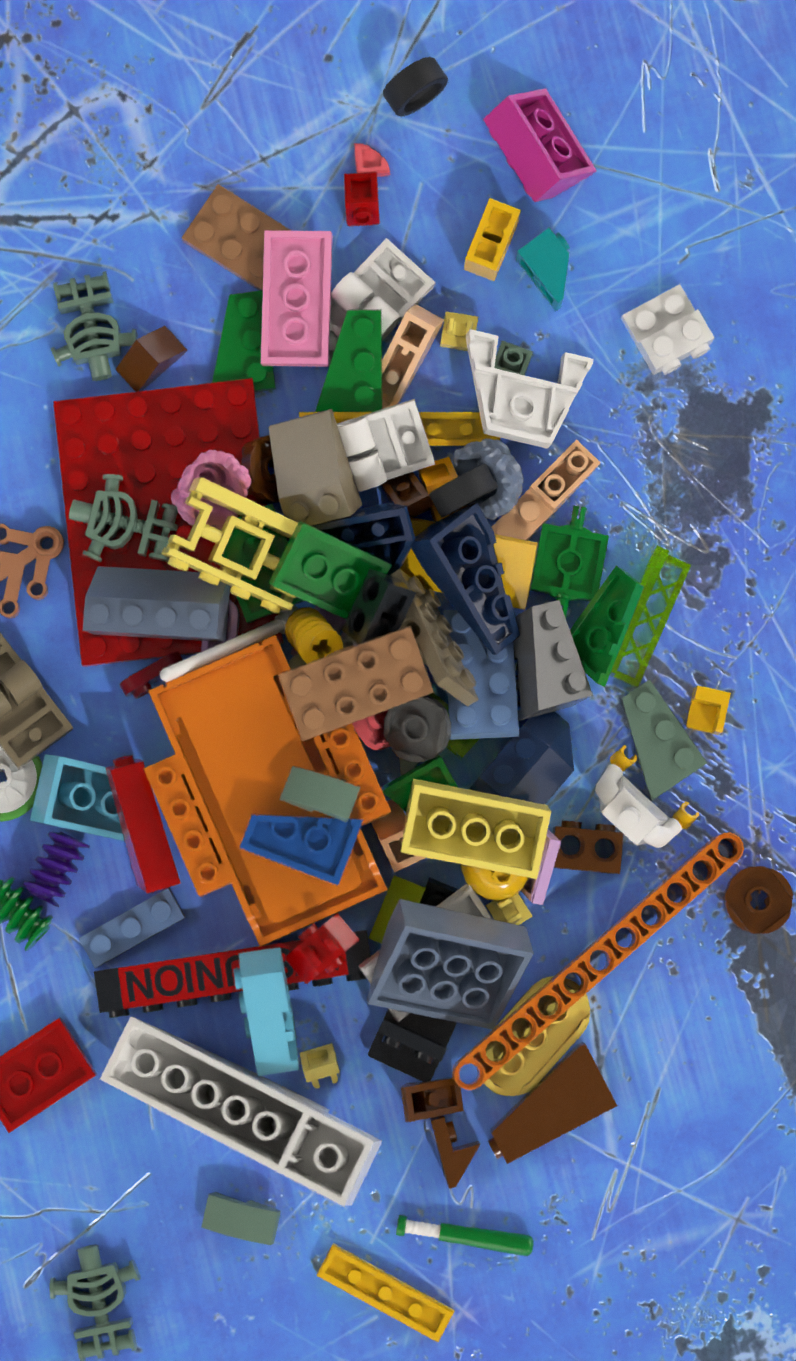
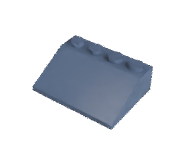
M399 899L386 927L367 997V1004L493 1030L534 954L527 928L525 926Z

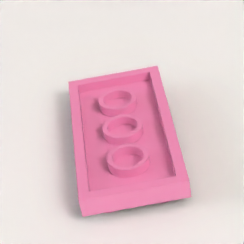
M264 230L262 366L329 367L333 235L331 231Z

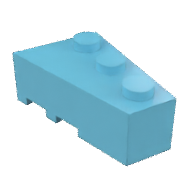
M281 948L239 953L240 968H234L236 989H243V993H239L240 1008L242 1014L247 1013V1017L244 1018L247 1038L252 1040L257 1075L264 1076L299 1070L295 1020Z

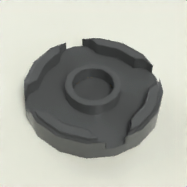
M425 695L388 709L384 718L383 734L396 756L408 762H425L437 757L446 748L451 737V721L444 706L437 699Z

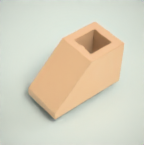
M391 799L387 801L391 814L372 821L371 824L394 873L424 860L425 857L401 853L406 815L403 809Z

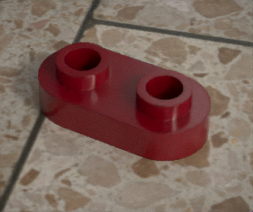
M178 651L170 653L129 676L119 685L126 697L133 695L135 699H138L153 689L151 685L161 679L160 672L162 669L183 659Z

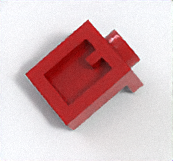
M377 172L344 174L347 226L378 225L380 218Z

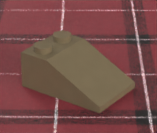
M332 409L276 423L268 427L278 498L284 517L297 523L302 521L312 526L351 516L362 506Z

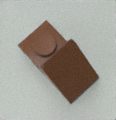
M413 472L388 479L385 483L381 484L389 502L407 506L410 517L414 518L428 511L433 506L428 492Z
M452 1077L427 1082L406 1083L401 1087L405 1122L464 1111L461 1087L454 1082Z
M444 1115L432 1117L431 1123L449 1189L455 1188L477 1152L480 1142L475 1141L452 1147L451 1143L458 1141L453 1121L446 1122Z

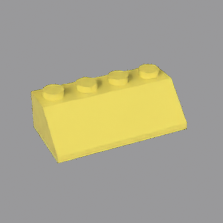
M413 779L405 816L401 853L537 879L552 811L545 804Z

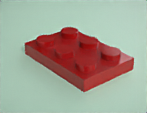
M61 1017L0 1056V1120L8 1133L97 1075Z

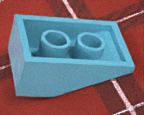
M45 754L30 821L125 841L106 767Z

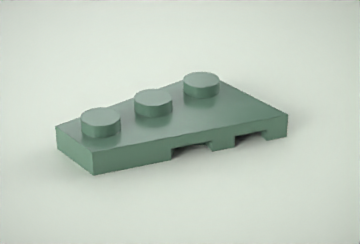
M650 679L621 698L651 801L707 764Z

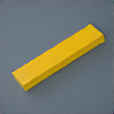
M334 1243L316 1275L436 1342H439L454 1313V1309Z

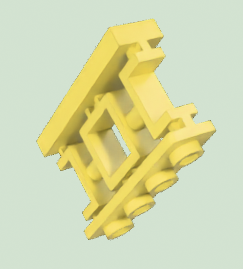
M202 477L194 478L189 489L190 495L186 498L184 504L199 510V514L187 540L177 535H170L167 547L161 553L169 558L168 564L187 572L188 567L201 573L198 578L212 585L218 586L219 581L231 586L230 593L240 598L249 600L251 595L262 601L260 605L262 608L279 614L281 610L291 611L294 605L292 601L296 596L270 585L269 589L282 594L279 598L240 579L244 576L250 580H256L262 565L275 571L280 561V558L268 553L275 536L262 530L263 527L291 539L298 523ZM204 498L242 516V519L227 516L222 529L218 530L206 524L213 506L200 500ZM234 527L261 539L249 569L222 557ZM200 536L214 542L215 545L208 560L220 565V569L218 570L178 551L179 548L194 551Z

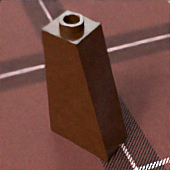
M584 1042L576 1045L490 1129L494 1138L488 1140V1143L497 1159L504 1157L506 1163L509 1164L617 1107L606 1082Z

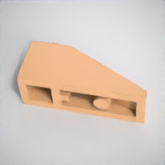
M417 304L406 311L382 359L383 409L400 403L444 322V319Z

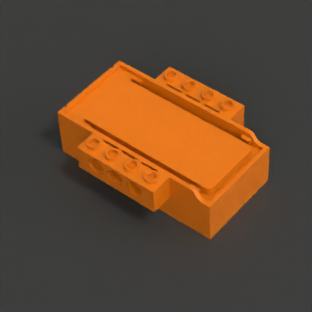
M276 635L261 641L262 645L260 646L258 643L171 680L166 683L167 686L160 685L148 691L175 755L145 767L144 771L198 896L203 897L232 884L259 946L266 945L388 891L361 828L339 885L239 848L252 815L334 818L316 810L310 812L279 800L292 766L317 772L360 787L349 819H363L361 826L391 814L390 807L352 723L308 740H301L278 674L291 669Z

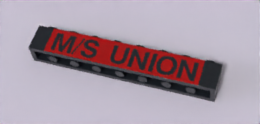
M367 930L354 931L360 940L341 955L345 962L330 974L324 969L312 979L313 987L333 984L332 977L346 975L347 982L367 979L358 967L371 956ZM295 940L94 971L99 1012L109 1011V1018L130 1015L129 1008L141 1006L143 1007V1013L164 1010L163 1003L176 1001L178 1008L197 1005V998L206 996L211 997V1002L230 1000L231 993L243 991V989H236L234 968H240L239 953L277 947L281 948L289 991L299 989L298 982L304 981L284 957L302 941Z

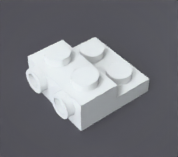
M680 284L623 314L621 317L653 375L661 371L664 375L671 373L682 365L681 360L690 355L693 359L704 355L711 349L709 345L714 340V336L698 309L695 311Z

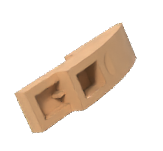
M576 439L519 498L517 505L492 526L494 534L528 541L542 527V524L546 523L581 486L601 462Z

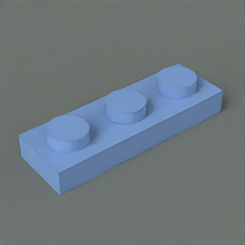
M167 888L85 934L79 940L94 968H97L186 917L170 888Z

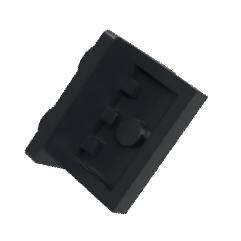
M387 1010L370 1047L368 1056L422 1082L431 1081L439 1062L444 1057L447 1050L446 1046L457 1023L409 1013L398 1022L390 1011Z

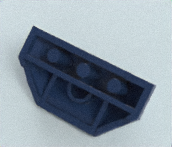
M393 503L359 508L351 516L312 525L314 528L391 564L388 575L402 568L416 539L407 506Z
M555 711L529 718L519 729V737H513L468 790L546 804L574 771L569 723Z

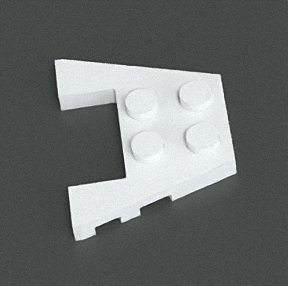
M470 329L466 334V344L483 433L548 449L553 443L569 411V407L583 384L582 382L593 364V359L565 352L561 356L558 383L495 368L499 336Z

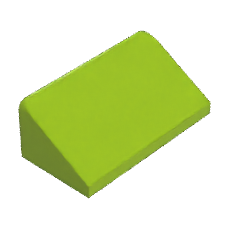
M394 875L369 939L382 944L387 924L399 899L420 903L425 887Z

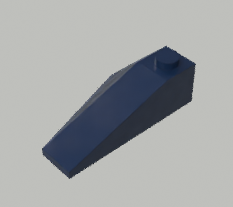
M473 503L431 524L415 537L416 539L411 549L424 571L493 655H497L520 636L511 598L505 593L501 577L504 574L502 563L497 562L493 546L494 543H497L495 534L478 503Z

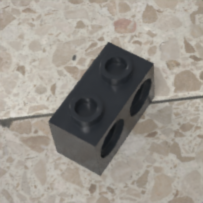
M369 569L342 631L357 644H361L399 630L417 592L397 577Z

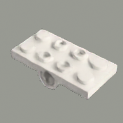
M387 238L354 273H348L331 292L329 366L348 309H382L383 341L402 321L406 311L413 305L418 304L435 286V281Z
M415 399L337 424L358 492L377 487L388 479L435 465Z

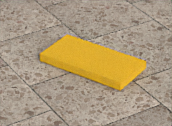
M410 517L415 537L435 523ZM495 534L497 543H494L493 546L497 562L502 563L504 574L501 577L505 593L510 596L514 608L525 610L538 543ZM410 549L401 570L410 577L416 576L426 590L432 589L442 593L424 571L414 552Z

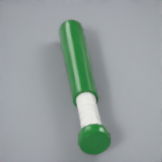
M405 1215L398 1216L396 1235L398 1236L410 1233L439 1238L438 1241L521 1256H529L533 1251L534 1240L529 1235L447 1223L436 1225L408 1220Z

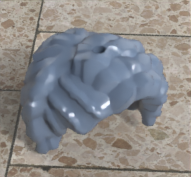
M483 439L481 442H470L463 448L454 451L453 463L455 464L454 468L458 473V477L482 464H486L498 485V488L467 506L478 503L485 517L495 520L497 517L509 513L517 505L519 496L522 494L524 480L522 469L517 461H515V457L511 455L507 445L499 440Z

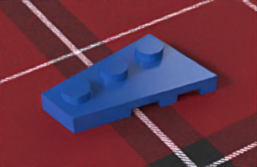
M252 815L239 848L339 885L363 819H348L347 822L336 818Z

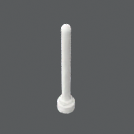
M294 605L291 611L281 610L275 616L274 621L162 669L160 678L165 682H169L278 633L285 634V624L288 617L299 608Z

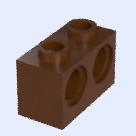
M562 820L561 827H553V834L560 841L565 836L570 835L575 837L579 843L578 851L574 855L565 854L560 846L554 868L620 874L624 834L622 832H615V825L595 824V830L581 829L582 822ZM599 839H606L612 844V854L608 858H601L595 852V844Z

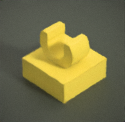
M445 312L440 347L468 351L466 334L470 329H477L478 316Z
M519 893L512 898L509 897L502 901L493 900L485 905L493 919L497 921L520 925L533 917Z
M332 1043L300 1052L303 1073L307 1083L312 1081V1085L317 1089L320 1088L318 1079L328 1076L331 1077L333 1084L337 1083V1074L340 1071Z

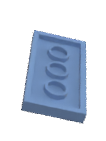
M443 610V616L448 620L453 630L450 633L451 639L459 645L465 658L461 660L464 668H467L476 680L477 685L473 688L479 699L467 707L448 693V709L451 721L450 740L519 737L513 641L497 655H493L457 610Z

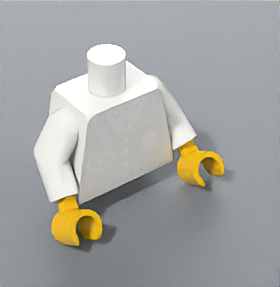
M624 745L610 757L611 764L596 784L595 791L599 797L600 811L637 846L647 843L655 848L663 847L680 833L682 829H688L699 816V812L695 815L688 814L685 808L689 805V802L682 803L672 818H669L623 776V772L637 761L636 754L630 759L625 756L624 749L627 746Z

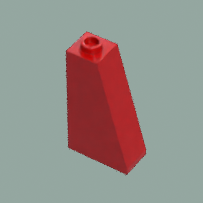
M133 755L114 759V765L106 767V772L137 886L146 893H151L181 884L152 787L144 771V761L140 759L134 760Z

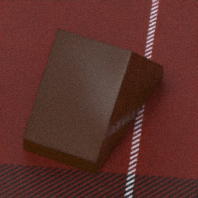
M163 326L136 339L115 370L135 392L143 391L183 356L187 349L166 326Z

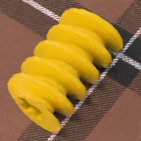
M304 607L294 611L288 617L285 624V635L288 642L306 664L343 649L341 637L318 610Z

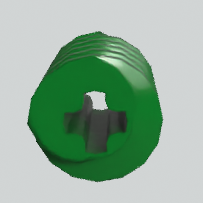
M12 876L4 881L0 880V924L9 920L5 932L10 934L19 930L15 937V942L21 943L28 940L24 951H28L49 930L53 916L49 915L41 919L39 916L44 907L41 905L31 909L30 905L34 897L30 896L22 900L20 897L24 887L21 886L12 890L11 886L15 880Z

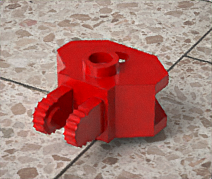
M337 913L320 928L312 924L298 937L302 943L284 958L304 983L308 984L324 969L330 974L345 962L341 955L360 939Z

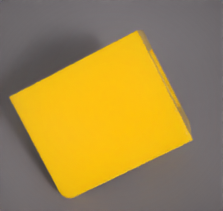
M698 685L693 688L686 727L711 734H721L731 693Z

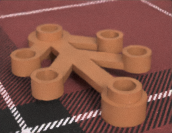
M0 523V529L7 531L6 537L0 540V545L13 542L28 546L18 554L0 551V582L8 577L4 598L0 601V614L5 618L12 619L19 614L20 605L17 601L24 568L35 559L33 580L27 585V593L34 600H42L47 596L48 586L46 578L50 560L60 555L64 547L63 536L54 527L43 526L34 533L10 529L5 524ZM45 538L53 540V546L50 549L42 548V541ZM35 584H42L43 592L40 595L32 594V587ZM8 602H13L15 605L14 611L6 614L4 612V605Z

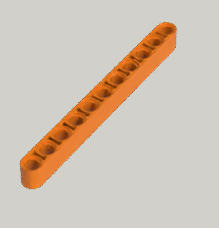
M728 832L717 835L707 842L463 1055L453 1066L452 1078L454 1082L466 1090H474L486 1082L737 862L744 851L741 838L734 833ZM723 839L729 841L733 847L732 855L729 858L723 857L718 851L719 842ZM698 861L705 864L708 870L707 877L704 880H698L693 874V865ZM671 884H677L682 889V899L677 903L672 902L667 896V889ZM646 906L653 907L657 912V920L652 925L646 924L641 917L642 910ZM621 928L627 929L632 936V941L626 948L621 947L616 942V933ZM596 950L601 951L606 956V965L601 970L594 969L590 964V956ZM569 973H575L581 981L580 988L574 993L567 991L564 986V979ZM545 995L553 998L555 1002V1009L549 1015H543L538 1009V1002ZM518 1018H524L529 1024V1032L523 1038H517L512 1032V1024ZM492 1041H498L503 1046V1055L496 1061H491L486 1056V1046ZM465 1064H473L477 1069V1078L472 1083H463L459 1077L460 1069Z

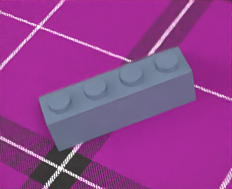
M98 566L85 596L83 630L98 635L226 642L230 586L220 581L218 586L205 582L198 578L201 572Z

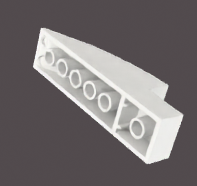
M130 1016L100 1080L343 1207L353 1204L382 1143V1140L329 1114L330 1109L263 1076H258L257 1073L133 1016Z

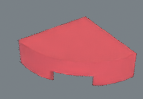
M354 144L357 173L377 172V177L390 176L389 165L380 153L366 144Z

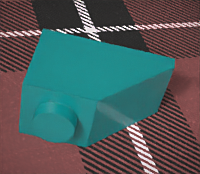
M547 228L517 251L516 261L553 309L557 311L561 308L564 298L569 252L567 250L570 248L560 233L554 234L550 228Z

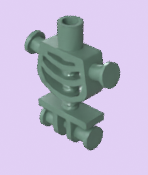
M106 271L102 272V276L90 278V275H84V283L77 284L75 278H71L70 283L58 285L57 282L53 283L57 302H60L57 303L60 313L65 314L81 310V316L71 321L64 330V338L67 345L56 350L52 347V354L58 367L62 366V361L72 357L77 365L89 363L93 381L111 378L112 374L108 358L120 356L121 346H132L137 339L136 329H132V333H120L119 325L112 316L99 312L94 313L93 307L114 303ZM105 288H106V291H109V292L100 293V294H96V295L94 294V291L101 290V289H105ZM87 290L88 296L80 298L79 291ZM70 296H73L74 298L73 300L62 302L61 299ZM97 323L109 324L113 329L97 327ZM84 326V330L74 335L80 327ZM100 337H109L113 340L100 339Z
M114 474L103 475V480H106L105 491L96 492L93 504L73 500L69 519L87 523L85 535L92 540L88 550L83 551V555L101 562L102 558H100L104 546L111 549L122 548L132 538L134 532H139L143 535L138 554L146 557L150 541L156 542L154 552L150 553L149 557L168 562L169 558L161 553L167 547L170 530L177 531L178 525L175 524L178 514L176 506L162 504V508L165 510L162 520L156 518L160 504L158 501L152 500L147 520H138L134 500L128 494L119 492V481H123V476ZM110 499L115 502L116 514L111 513ZM121 500L129 504L130 517L123 515ZM110 525L111 528L109 529V531L103 537H101V535L106 530L107 526ZM154 526L163 528L161 535L153 534ZM121 528L123 530L126 529V532L119 539L113 540Z
M98 1244L77 1249L81 1270L70 1272L67 1276V1281H56V1278H51L50 1298L55 1299L56 1295H67L69 1308L74 1313L87 1317L95 1316L96 1325L80 1328L74 1332L75 1339L93 1336L94 1340L84 1344L82 1340L77 1341L80 1361H86L87 1357L96 1355L98 1359L104 1358V1350L109 1349L112 1350L114 1356L119 1355L120 1350L131 1348L132 1351H136L137 1343L133 1329L129 1330L128 1334L117 1336V1330L132 1326V1317L109 1322V1315L107 1314L124 1300L126 1294L124 1282L131 1279L136 1281L141 1279L134 1260H131L128 1266L119 1269L116 1262L102 1265ZM113 1278L115 1283L102 1290V1284ZM75 1287L89 1288V1292L77 1290ZM117 1289V1299L106 1305L105 1297ZM78 1300L91 1301L93 1307L83 1306ZM108 1332L110 1341L103 1342L101 1334Z

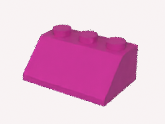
M546 88L508 95L483 119L489 128L491 137L502 149L507 163L514 169L523 183L525 192L534 202L553 198L597 171Z

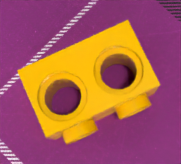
M489 198L465 257L464 270L495 282L518 225L520 209Z

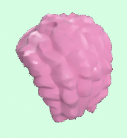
M208 450L206 453H201L197 460L184 469L182 478L178 483V488L174 489L171 494L172 504L177 507L182 519L193 526L199 510L184 503L190 495L189 489L194 478L202 477L246 498L248 495L247 489L251 484V477L248 474L249 470L245 466L240 465L238 460L230 453L216 450ZM204 498L200 500L213 506L206 524L216 529H222L227 516L238 517V514Z

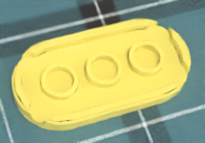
M554 976L543 978L533 984L496 1027ZM568 978L564 979V986L567 991L571 993L578 991L580 986L576 982ZM585 994L484 1084L491 1091L504 1096H518L531 1091L587 1028L590 1018V1006L587 995ZM548 995L541 997L538 1002V1009L543 1015H549L555 1009V1002ZM518 1018L512 1024V1032L517 1038H523L529 1032V1024L524 1018ZM498 1041L490 1042L485 1050L486 1056L491 1061L500 1059L504 1052L502 1044Z

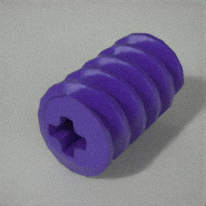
M61 831L60 833H48L54 845H42L41 848L48 856L36 857L35 860L42 867L41 870H29V873L36 879L35 882H23L29 893L59 907V904L53 897H65L66 895L59 885H71L72 880L65 873H77L78 871L72 860L83 861L84 855L78 848H90L86 843Z

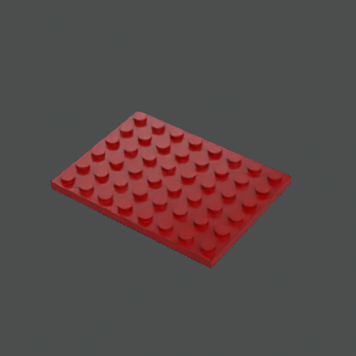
M253 378L53 401L82 666L88 667L163 658L176 651L181 656L202 652V641L98 635L83 630L85 596L98 566L170 571L182 570L169 565L168 562L149 557V554L154 552L156 544L154 541H150L147 556H140L138 550L143 534L139 532H134L132 538L122 548L111 549L104 546L100 558H102L101 562L83 555V551H87L92 542L85 535L88 524L69 519V512L73 500L93 504L96 492L105 491L106 480H103V475L114 474L123 476V481H119V492L128 494L134 500L138 520H147L152 500L159 502L160 506L156 519L162 520L165 510L162 508V504L173 505L171 494L174 489L178 488V483L182 478L184 469L197 460L201 453H206L208 450L230 453L241 465L242 447L244 444L260 437ZM253 495L246 496L247 499L263 507L268 505L257 500ZM110 499L111 513L116 514L115 502ZM121 500L123 515L130 517L129 504ZM178 513L175 521L178 529L177 531L170 530L169 537L170 535H177L187 540L193 526L183 520L182 516ZM110 525L107 526L106 530L101 535V537H103L109 531V529L111 528ZM154 526L153 534L161 535L163 528ZM121 528L113 540L119 539L126 532V529L123 530ZM201 536L194 551H187L181 547L178 550L218 570L220 569V565L208 560L215 543ZM190 567L187 569V572H199ZM230 593L229 600L237 606L240 614L238 636L274 621L275 616L278 615L274 613L247 624L236 595ZM282 633L276 634L279 644H284Z

